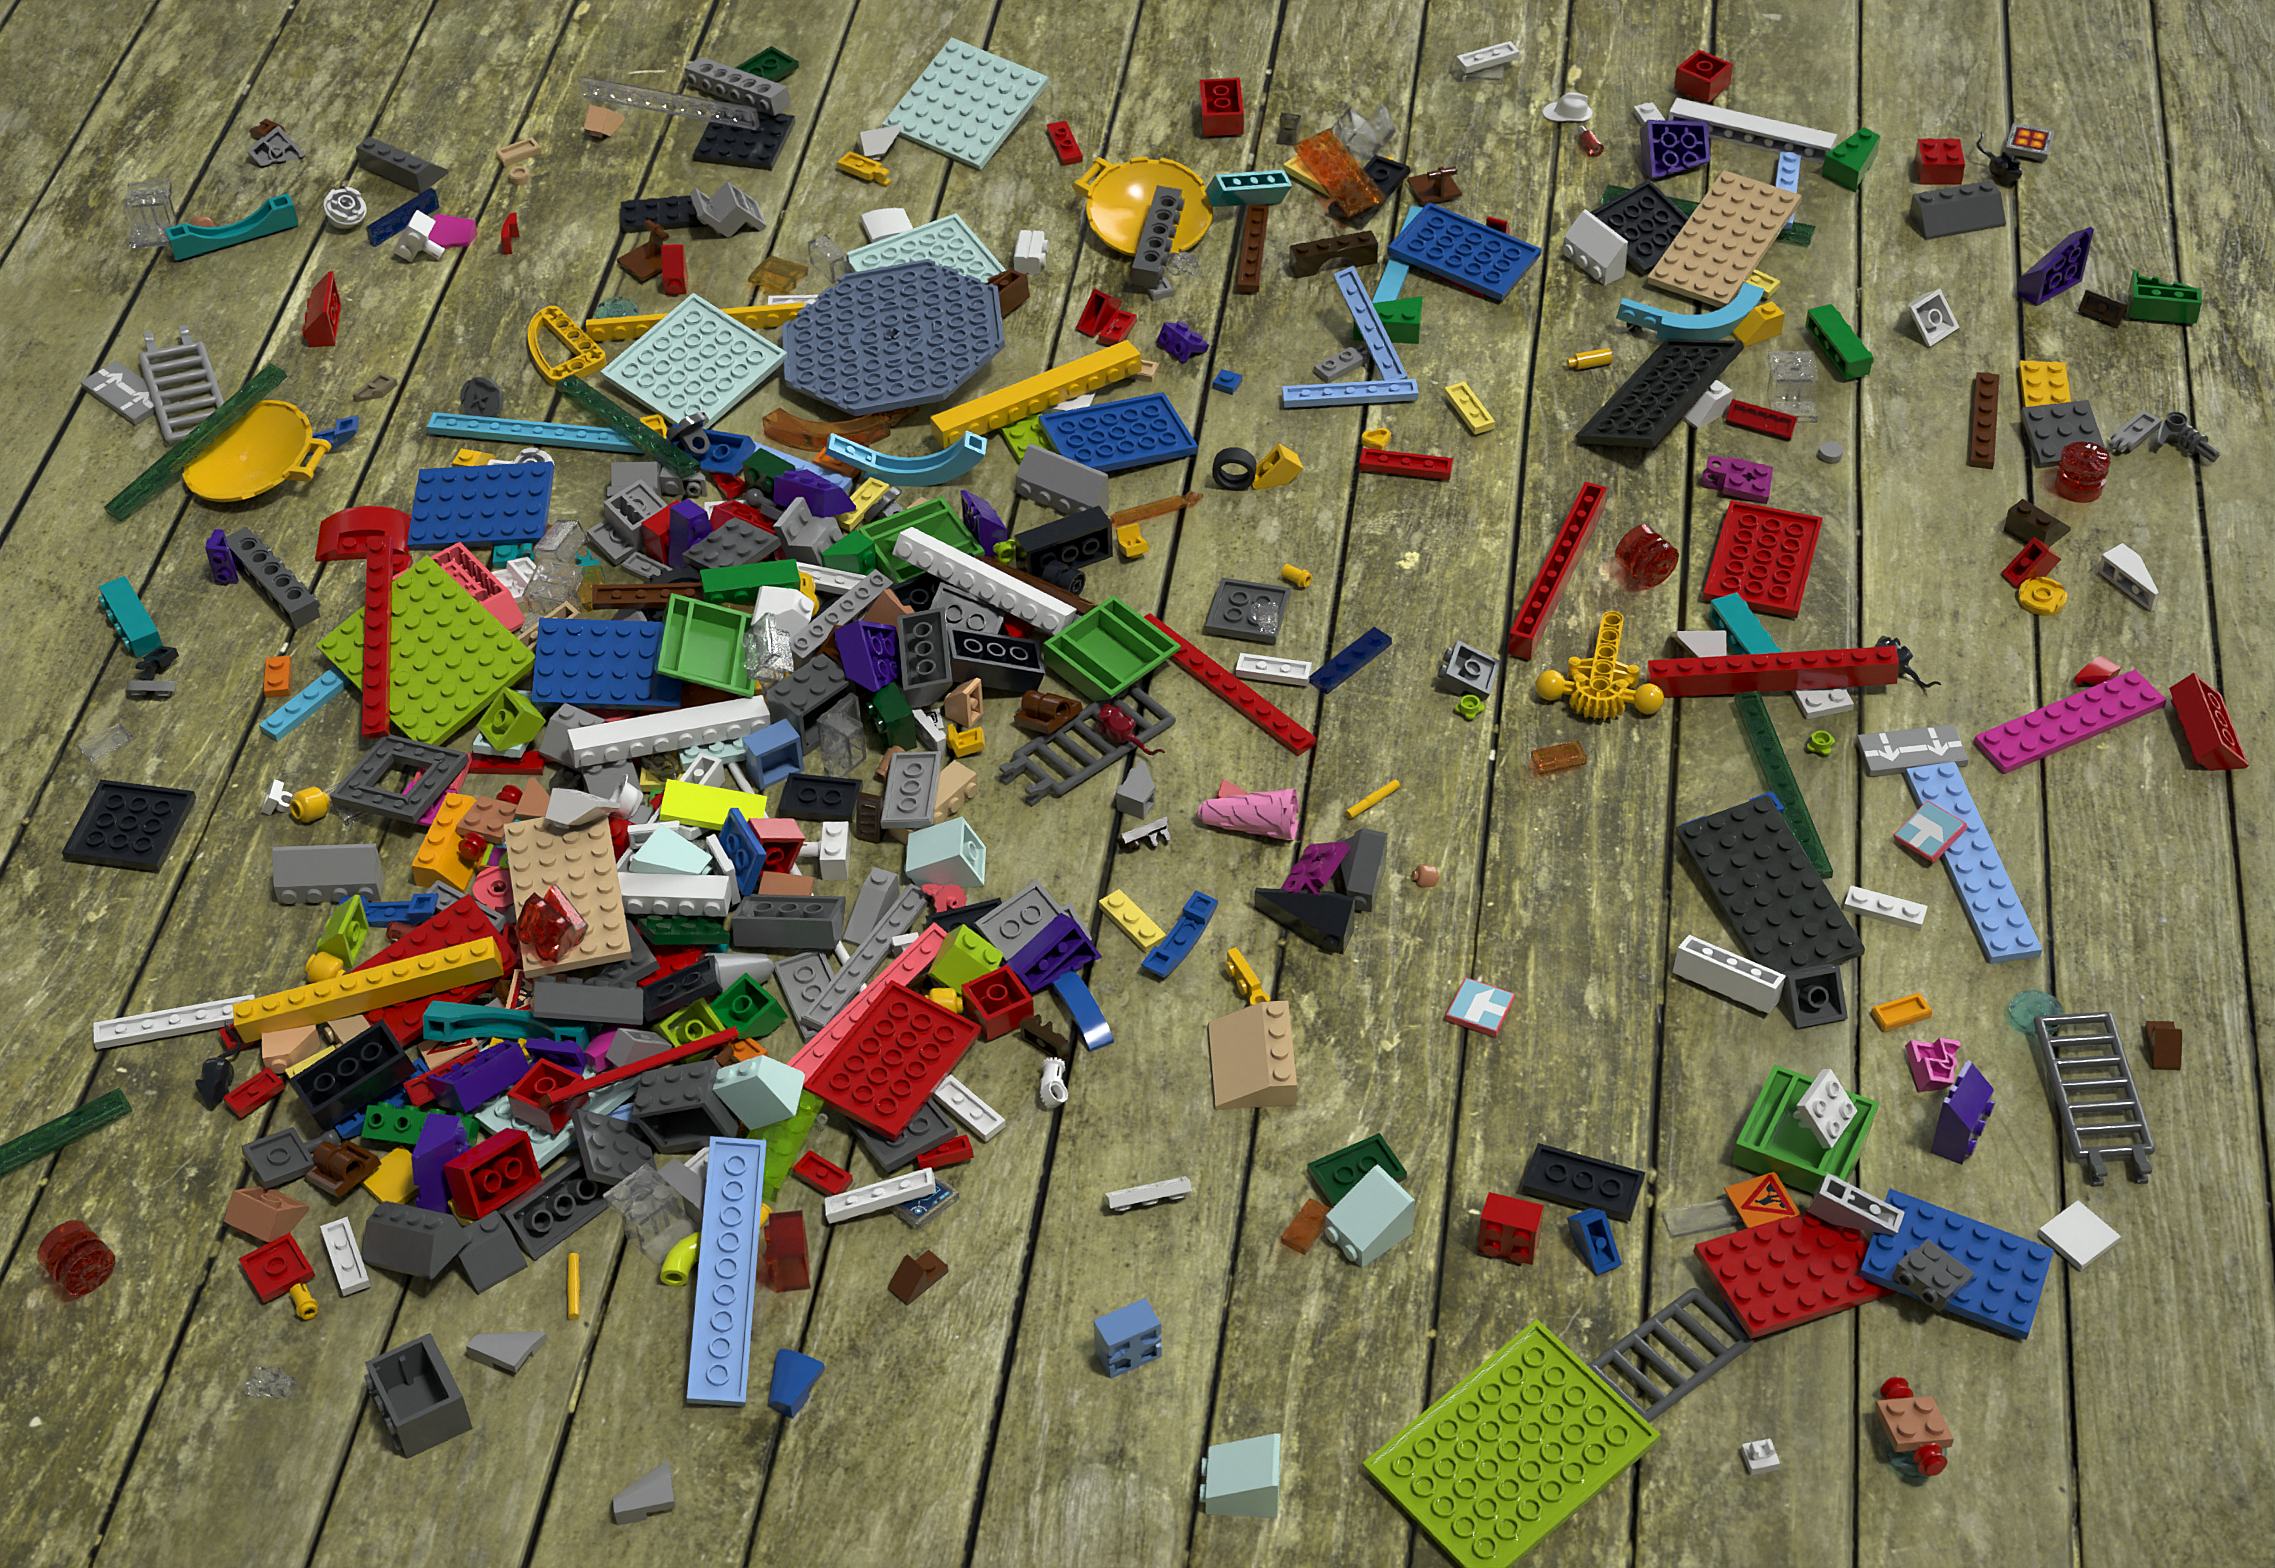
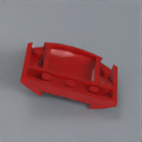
M376 505L357 506L336 512L321 521L315 557L316 562L367 559V540L390 536L393 540V554L409 555L410 549L407 543L412 515L391 507Z

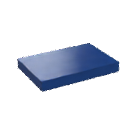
M730 808L718 841L728 859H731L734 865L739 890L742 895L751 896L767 853L739 808Z

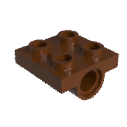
M1029 690L1023 695L1021 700L1022 711L1014 715L1016 725L1051 734L1057 731L1064 723L1074 719L1077 714L1083 711V707L1080 701L1049 692L1044 694Z
M346 1140L340 1146L330 1141L320 1143L314 1150L313 1162L315 1165L305 1175L309 1182L340 1198L363 1178L369 1176L374 1169L381 1165V1162L377 1155L349 1140Z

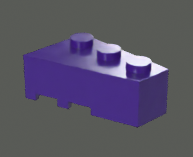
M689 499L670 506L669 566L672 568L673 565L678 564L679 568H687L688 563L684 561L682 554L689 550L692 545L699 543L713 532L707 511Z
M1060 913L1007 961L1004 966L1008 964L1022 985L1027 990L1033 992L1059 979L1060 975L1070 970L1076 971L1081 968L1082 964L1091 960L1096 961L1102 958V956L1077 922Z
M505 1040L475 1054L476 1059L463 1066H460L459 1062L451 1065L452 1071L440 1077H436L435 1073L427 1076L438 1104L464 1113H470L480 1107L479 1104L487 1099L499 1096L506 1087L517 1084L530 1070L520 1044Z

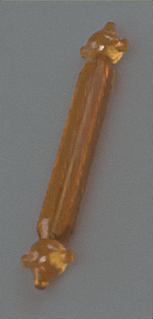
M1191 491L1186 496L1176 495L1118 511L1111 516L1107 515L1113 525L1119 526L1185 507L1187 504L1195 505L1203 497V494Z

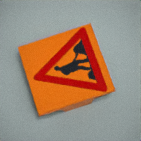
M1775 1171L1724 1188L1747 1228L1787 1216L1791 1218L1801 1215Z

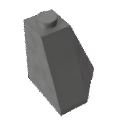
M1362 828L1348 839L1343 837L1337 840V842L1344 841L1350 848L1337 867L1343 895L1355 898L1356 910L1368 912L1373 910L1386 869L1388 833Z

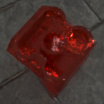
M554 883L544 898H541L534 892L525 901L514 930L518 939L523 944H532L535 947L537 955L542 960H551L558 963L569 949L583 941L589 925L562 890Z

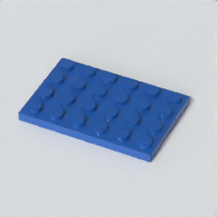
M1428 202L1388 246L1387 254L1502 301L1541 256L1542 249Z
M1164 392L1040 415L1038 418V423L1056 454L1101 472L1198 454V445Z
M553 462L419 469L407 546L410 550L449 548L458 542H461L465 547L545 543L555 469Z
M539 618L532 705L534 707H561L564 703H567L576 708L681 710L683 680L658 674L654 669L662 622Z
M1889 1188L1885 1202L1905 1212L1902 1222L1895 1236L1877 1232L1873 1233L1858 1277L1923 1301L1892 1277L1897 1264L1913 1248L1918 1249L1928 1239L1975 1273L1972 1281L1943 1309L2026 1340L2032 1326L2054 1249Z

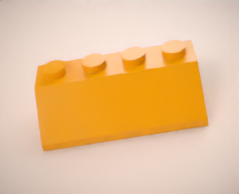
M447 793L411 865L416 886L430 888L439 880L459 892L465 893L477 869L478 860L466 859L460 853L458 844L464 839V835L457 834L456 825L476 802V799L472 796Z

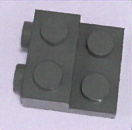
M1457 640L1452 648L1448 647L1443 655L1442 660L1446 661V664L1443 663L1437 673V677L1441 678L1439 685L1459 695L1466 690L1487 700L1501 661Z
M1927 1239L1918 1249L1913 1248L1897 1264L1892 1278L1920 1297L1926 1304L1931 1305L1940 1312L1972 1281L1975 1273Z

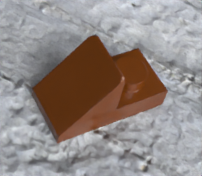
M2146 1021L2144 1028L2152 1069L2181 1070L2182 1029H2175L2174 1021Z
M927 1250L916 1260L906 1254L891 1279L888 1290L908 1306L949 1272L948 1265L930 1250Z

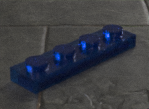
M432 188L427 189L366 226L369 243L376 247L404 230L417 210L427 216L440 208L436 190Z
M1376 627L1371 628L1309 676V683L1325 694H1329L1392 645V637Z

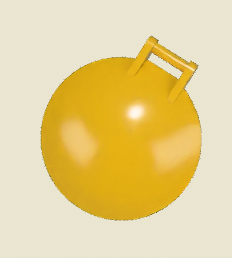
M1148 156L1130 158L1129 162L1111 164L1103 158L1097 157L1093 161L1092 167L1072 184L1074 191L1087 198V217L1095 234L1111 248L1133 257L1136 256L1157 185L1182 189L1181 198L1185 199L1183 211H1179L1181 212L1179 225H1175L1177 226L1175 239L1171 238L1173 240L1171 252H1167L1169 257L1182 253L1197 244L1208 231L1213 217V206L1205 193L1204 181L1188 167L1165 158L1153 160L1148 159ZM1100 171L1101 173L1088 185L1087 183Z
M279 400L250 402L249 407L240 410L238 407L226 411L220 415L222 417L213 425L208 423L197 433L183 456L182 465L184 473L182 475L188 488L203 499L216 502L239 501L259 495L273 488L284 479L310 482L320 460L331 449V444L324 439L312 438L310 421L297 406ZM314 452L306 467H299L307 453Z

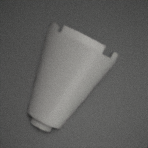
M706 953L700 955L698 959L699 962L714 955L719 964L722 989L710 997H705V999L711 998L712 1002L745 972L759 984L769 980L771 973H774L773 961L765 954Z

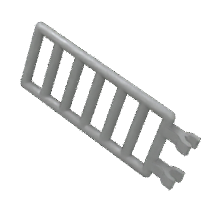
M187 325L178 326L180 340L183 345L157 349L152 331L144 332L143 336L147 352H142L138 355L164 438L168 443L193 439L202 429L197 428L172 433L171 428L221 419L220 415L227 411L203 342L192 343ZM193 351H197L199 355L153 365L149 363V360ZM202 364L203 367L201 370L154 378L153 373ZM207 378L208 383L162 392L158 390L160 386ZM208 391L212 393L210 397L163 406L162 402L165 399ZM216 405L217 410L168 419L166 415Z

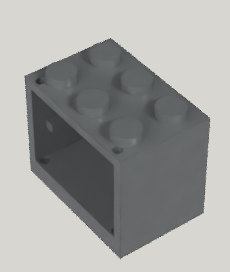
M823 653L766 691L771 725L787 719L800 736L802 755L804 757L860 719L855 681L846 677L845 670Z
M715 1059L642 1072L631 1116L661 1154L709 1147L710 1136L736 1137L739 1118L713 1091L718 1069H721Z
M431 1332L365 1362L368 1374L364 1375V1379L370 1390L369 1393L372 1401L380 1411L379 1414L385 1428L389 1429L396 1451L402 1449L407 1459L473 1429L463 1396Z

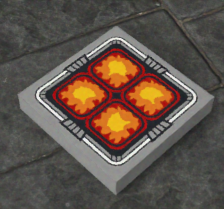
M2013 123L2005 151L2015 157L2024 156L2036 161H2047L2055 131Z

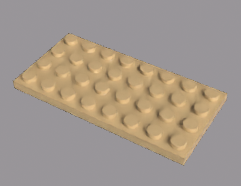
M1723 170L1649 274L1648 283L1719 308L1727 306L1736 298L1743 282H1747L1801 203L1802 195Z
M608 814L582 825H569V829L553 825L554 820L545 817L503 824L525 978L632 958Z

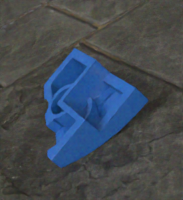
M780 1349L777 1352L768 1402L769 1407L793 1419L810 1398L809 1390L825 1371L824 1363L799 1352Z

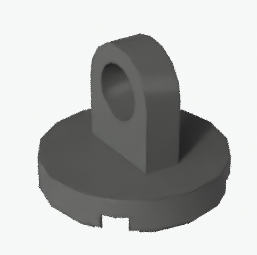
M481 376L472 378L464 384L461 389L460 401L465 408L466 415L495 418L503 407V394L495 381Z
M705 412L692 414L679 422L680 426L675 429L672 426L666 432V437L670 443L681 440L688 453L692 456H702L710 446L709 439L702 429L709 422V418ZM699 440L703 448L696 449L692 441Z
M897 486L888 490L881 500L876 504L874 503L865 512L864 518L867 522H872L878 516L880 519L904 511L895 501L903 491Z

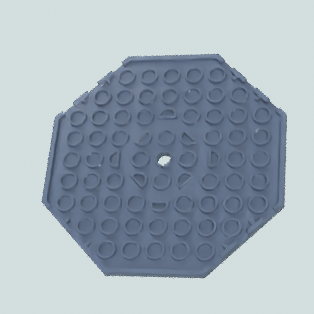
M930 259L843 274L838 278L839 283L833 288H826L817 296L818 300L812 305L808 303L797 312L798 317L792 322L787 321L782 325L783 350L788 354V357L784 360L786 386L853 416L869 415L943 401L1006 347L997 286L991 283L985 285L981 283V279L968 274L966 276L960 275L958 270L948 266H937L935 261Z

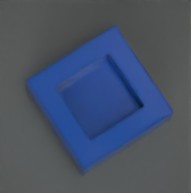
M1222 369L1213 381V389L1233 395L1242 383V375Z

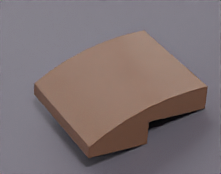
M883 589L862 621L893 625L896 627L898 634L897 616L915 613L910 605L903 606L891 589Z
M764 871L758 894L811 896L815 884L814 877Z

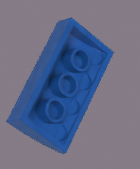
M673 424L672 426H674L675 429H676V428H678L680 425ZM703 429L710 442V446L704 455L699 457L692 456L688 453L681 440L670 443L666 437L655 461L659 464H664L666 458L688 460L698 470L734 476L743 468L742 462L753 454L756 445L750 436ZM699 440L692 441L696 449L703 448Z

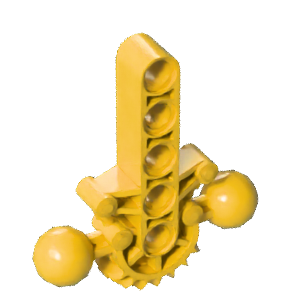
M1608 611L1602 615L1594 658H1569L1567 677L1574 680V682L1565 681V678L1554 670L1542 672L1535 682L1536 692L1541 698L1551 701L1562 697L1563 694L1571 695L1570 708L1575 709L1577 714L1583 713L1585 718L1593 717L1594 721L1596 718H1602L1605 721L1607 717L1615 719L1616 715H1623L1625 711L1624 702L1633 703L1644 714H1653L1659 711L1664 703L1663 691L1654 684H1643L1636 690L1628 689V687H1637L1639 667L1637 665L1628 666L1617 661L1624 619L1622 614L1616 611Z

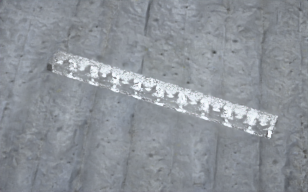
M584 76L578 80L582 98L753 130L760 126L756 108Z

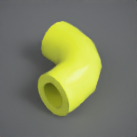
M702 1231L695 1232L681 1239L667 1253L661 1268L660 1279L662 1282L670 1286H682L688 1282L691 1268L699 1262Z

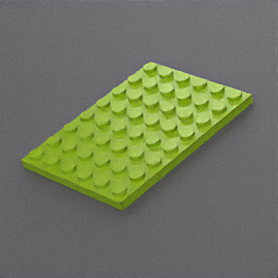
M426 555L392 582L389 719L409 739L439 746L494 701L504 686L507 688L511 687L534 668L536 655L435 561ZM365 605L315 644L318 650L362 693Z
M1536 1319L1362 1464L1363 1469L1461 1568H1512L1660 1442L1661 1434Z

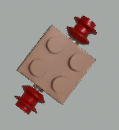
M505 785L502 788V792L497 794L496 799L480 796L456 825L457 834L464 835V839L458 844L459 851L463 857L470 860H478L487 849L486 841L499 845L504 844L506 839L503 824L512 823L516 819L515 811L523 794L520 788L513 785Z
M1892 1377L1887 1379L1880 1388V1393L1885 1400H1877L1874 1410L1895 1452L1916 1450L1913 1460L1918 1465L1919 1472L1925 1476L1940 1474L1947 1466V1458L1942 1454V1448L1952 1447L1954 1438L1933 1397H1913V1391L1909 1388L1908 1381L1905 1378Z

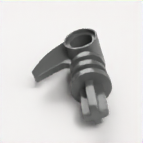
M2176 411L2168 413L2166 420L2159 428L2156 447L2161 448L2167 440L2169 442H2178L2188 449V452L2192 455L2200 453L2210 462H2215L2219 458L2220 452L2208 444V437L2205 434H2200L2199 431L2194 430L2190 425L2186 426L2188 418L2185 414Z

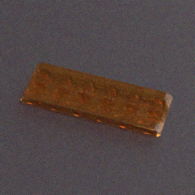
M1330 128L1293 145L1298 157L1347 218L1386 200L1385 195Z

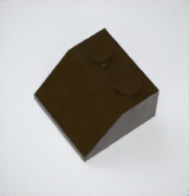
M2021 499L2008 509L2004 531L2025 544H2028L2035 537L2050 547L2070 532L2071 527L2028 501Z

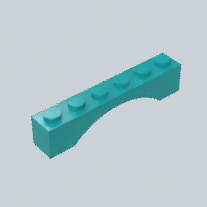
M286 193L267 199L253 214L230 225L201 227L183 223L166 228L165 232L170 249L177 261L221 247H228L238 242L248 241L262 235H269L272 232L289 229L299 225L294 204L289 194Z
M432 1001L423 1014L424 1039L447 1042L476 1037H505L513 1039H539L544 1037L558 1042H564L565 1040L576 1042L584 1052L590 1042V1021L533 1017L530 1011Z

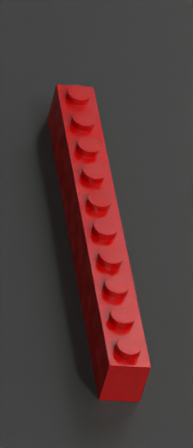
M1584 482L1509 633L1508 654L1532 659L1605 509L1607 487Z
M1896 646L1648 660L1647 682L1648 684L1651 683L1658 686L1663 691L1664 697L1897 684L1899 660Z

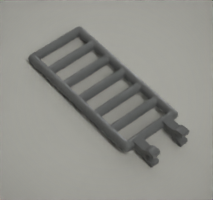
M1131 684L1112 699L1096 701L1087 706L1074 719L1064 723L1054 733H1043L1014 751L1013 758L1015 760L1010 764L1004 763L999 766V770L1003 773L1000 776V781L1008 785L1018 774L1027 769L1041 781L1036 785L1031 784L1025 787V792L1029 794L1025 798V802L1033 807L1043 796L1051 791L1058 795L1065 793L1138 747L1128 741L1115 748L1083 722V720L1091 715L1098 719V714L1105 704H1112L1115 708L1120 706L1124 715L1128 714L1133 718L1135 723L1144 730L1135 736L1142 744L1176 722V718L1136 685ZM1130 693L1163 720L1152 725L1119 698ZM1074 726L1106 752L1107 755L1096 760L1064 732ZM1054 738L1057 739L1088 766L1078 772L1045 744ZM1037 750L1070 778L1059 784L1026 755Z
M2111 1012L2035 1016L2033 1023L2071 1151L2077 1159L2086 1158L2092 1187L2104 1186L2103 1177L2108 1175L2107 1168L2103 1164L2101 1157L2130 1156L2134 1167L2136 1184H2148L2147 1174L2152 1173V1168L2145 1155L2153 1154L2155 1146L2113 1014ZM2104 1023L2107 1033L2049 1037L2046 1026ZM2111 1044L2114 1055L2055 1058L2052 1047ZM2118 1066L2121 1077L2062 1080L2059 1069ZM2125 1088L2128 1099L2069 1102L2066 1091ZM2132 1110L2135 1122L2076 1125L2072 1113ZM2138 1132L2142 1144L2082 1148L2079 1136Z
M1691 1288L1592 1360L1587 1366L1640 1416L1650 1423L1754 1344V1339H1750L1745 1330L1700 1290ZM1695 1301L1739 1341L1727 1349L1683 1308ZM1672 1316H1675L1713 1350L1718 1357L1707 1364L1663 1323ZM1654 1331L1698 1372L1689 1379H1686L1642 1338ZM1634 1346L1669 1378L1677 1388L1665 1395L1628 1361L1622 1353ZM1613 1361L1657 1403L1645 1411L1601 1369Z

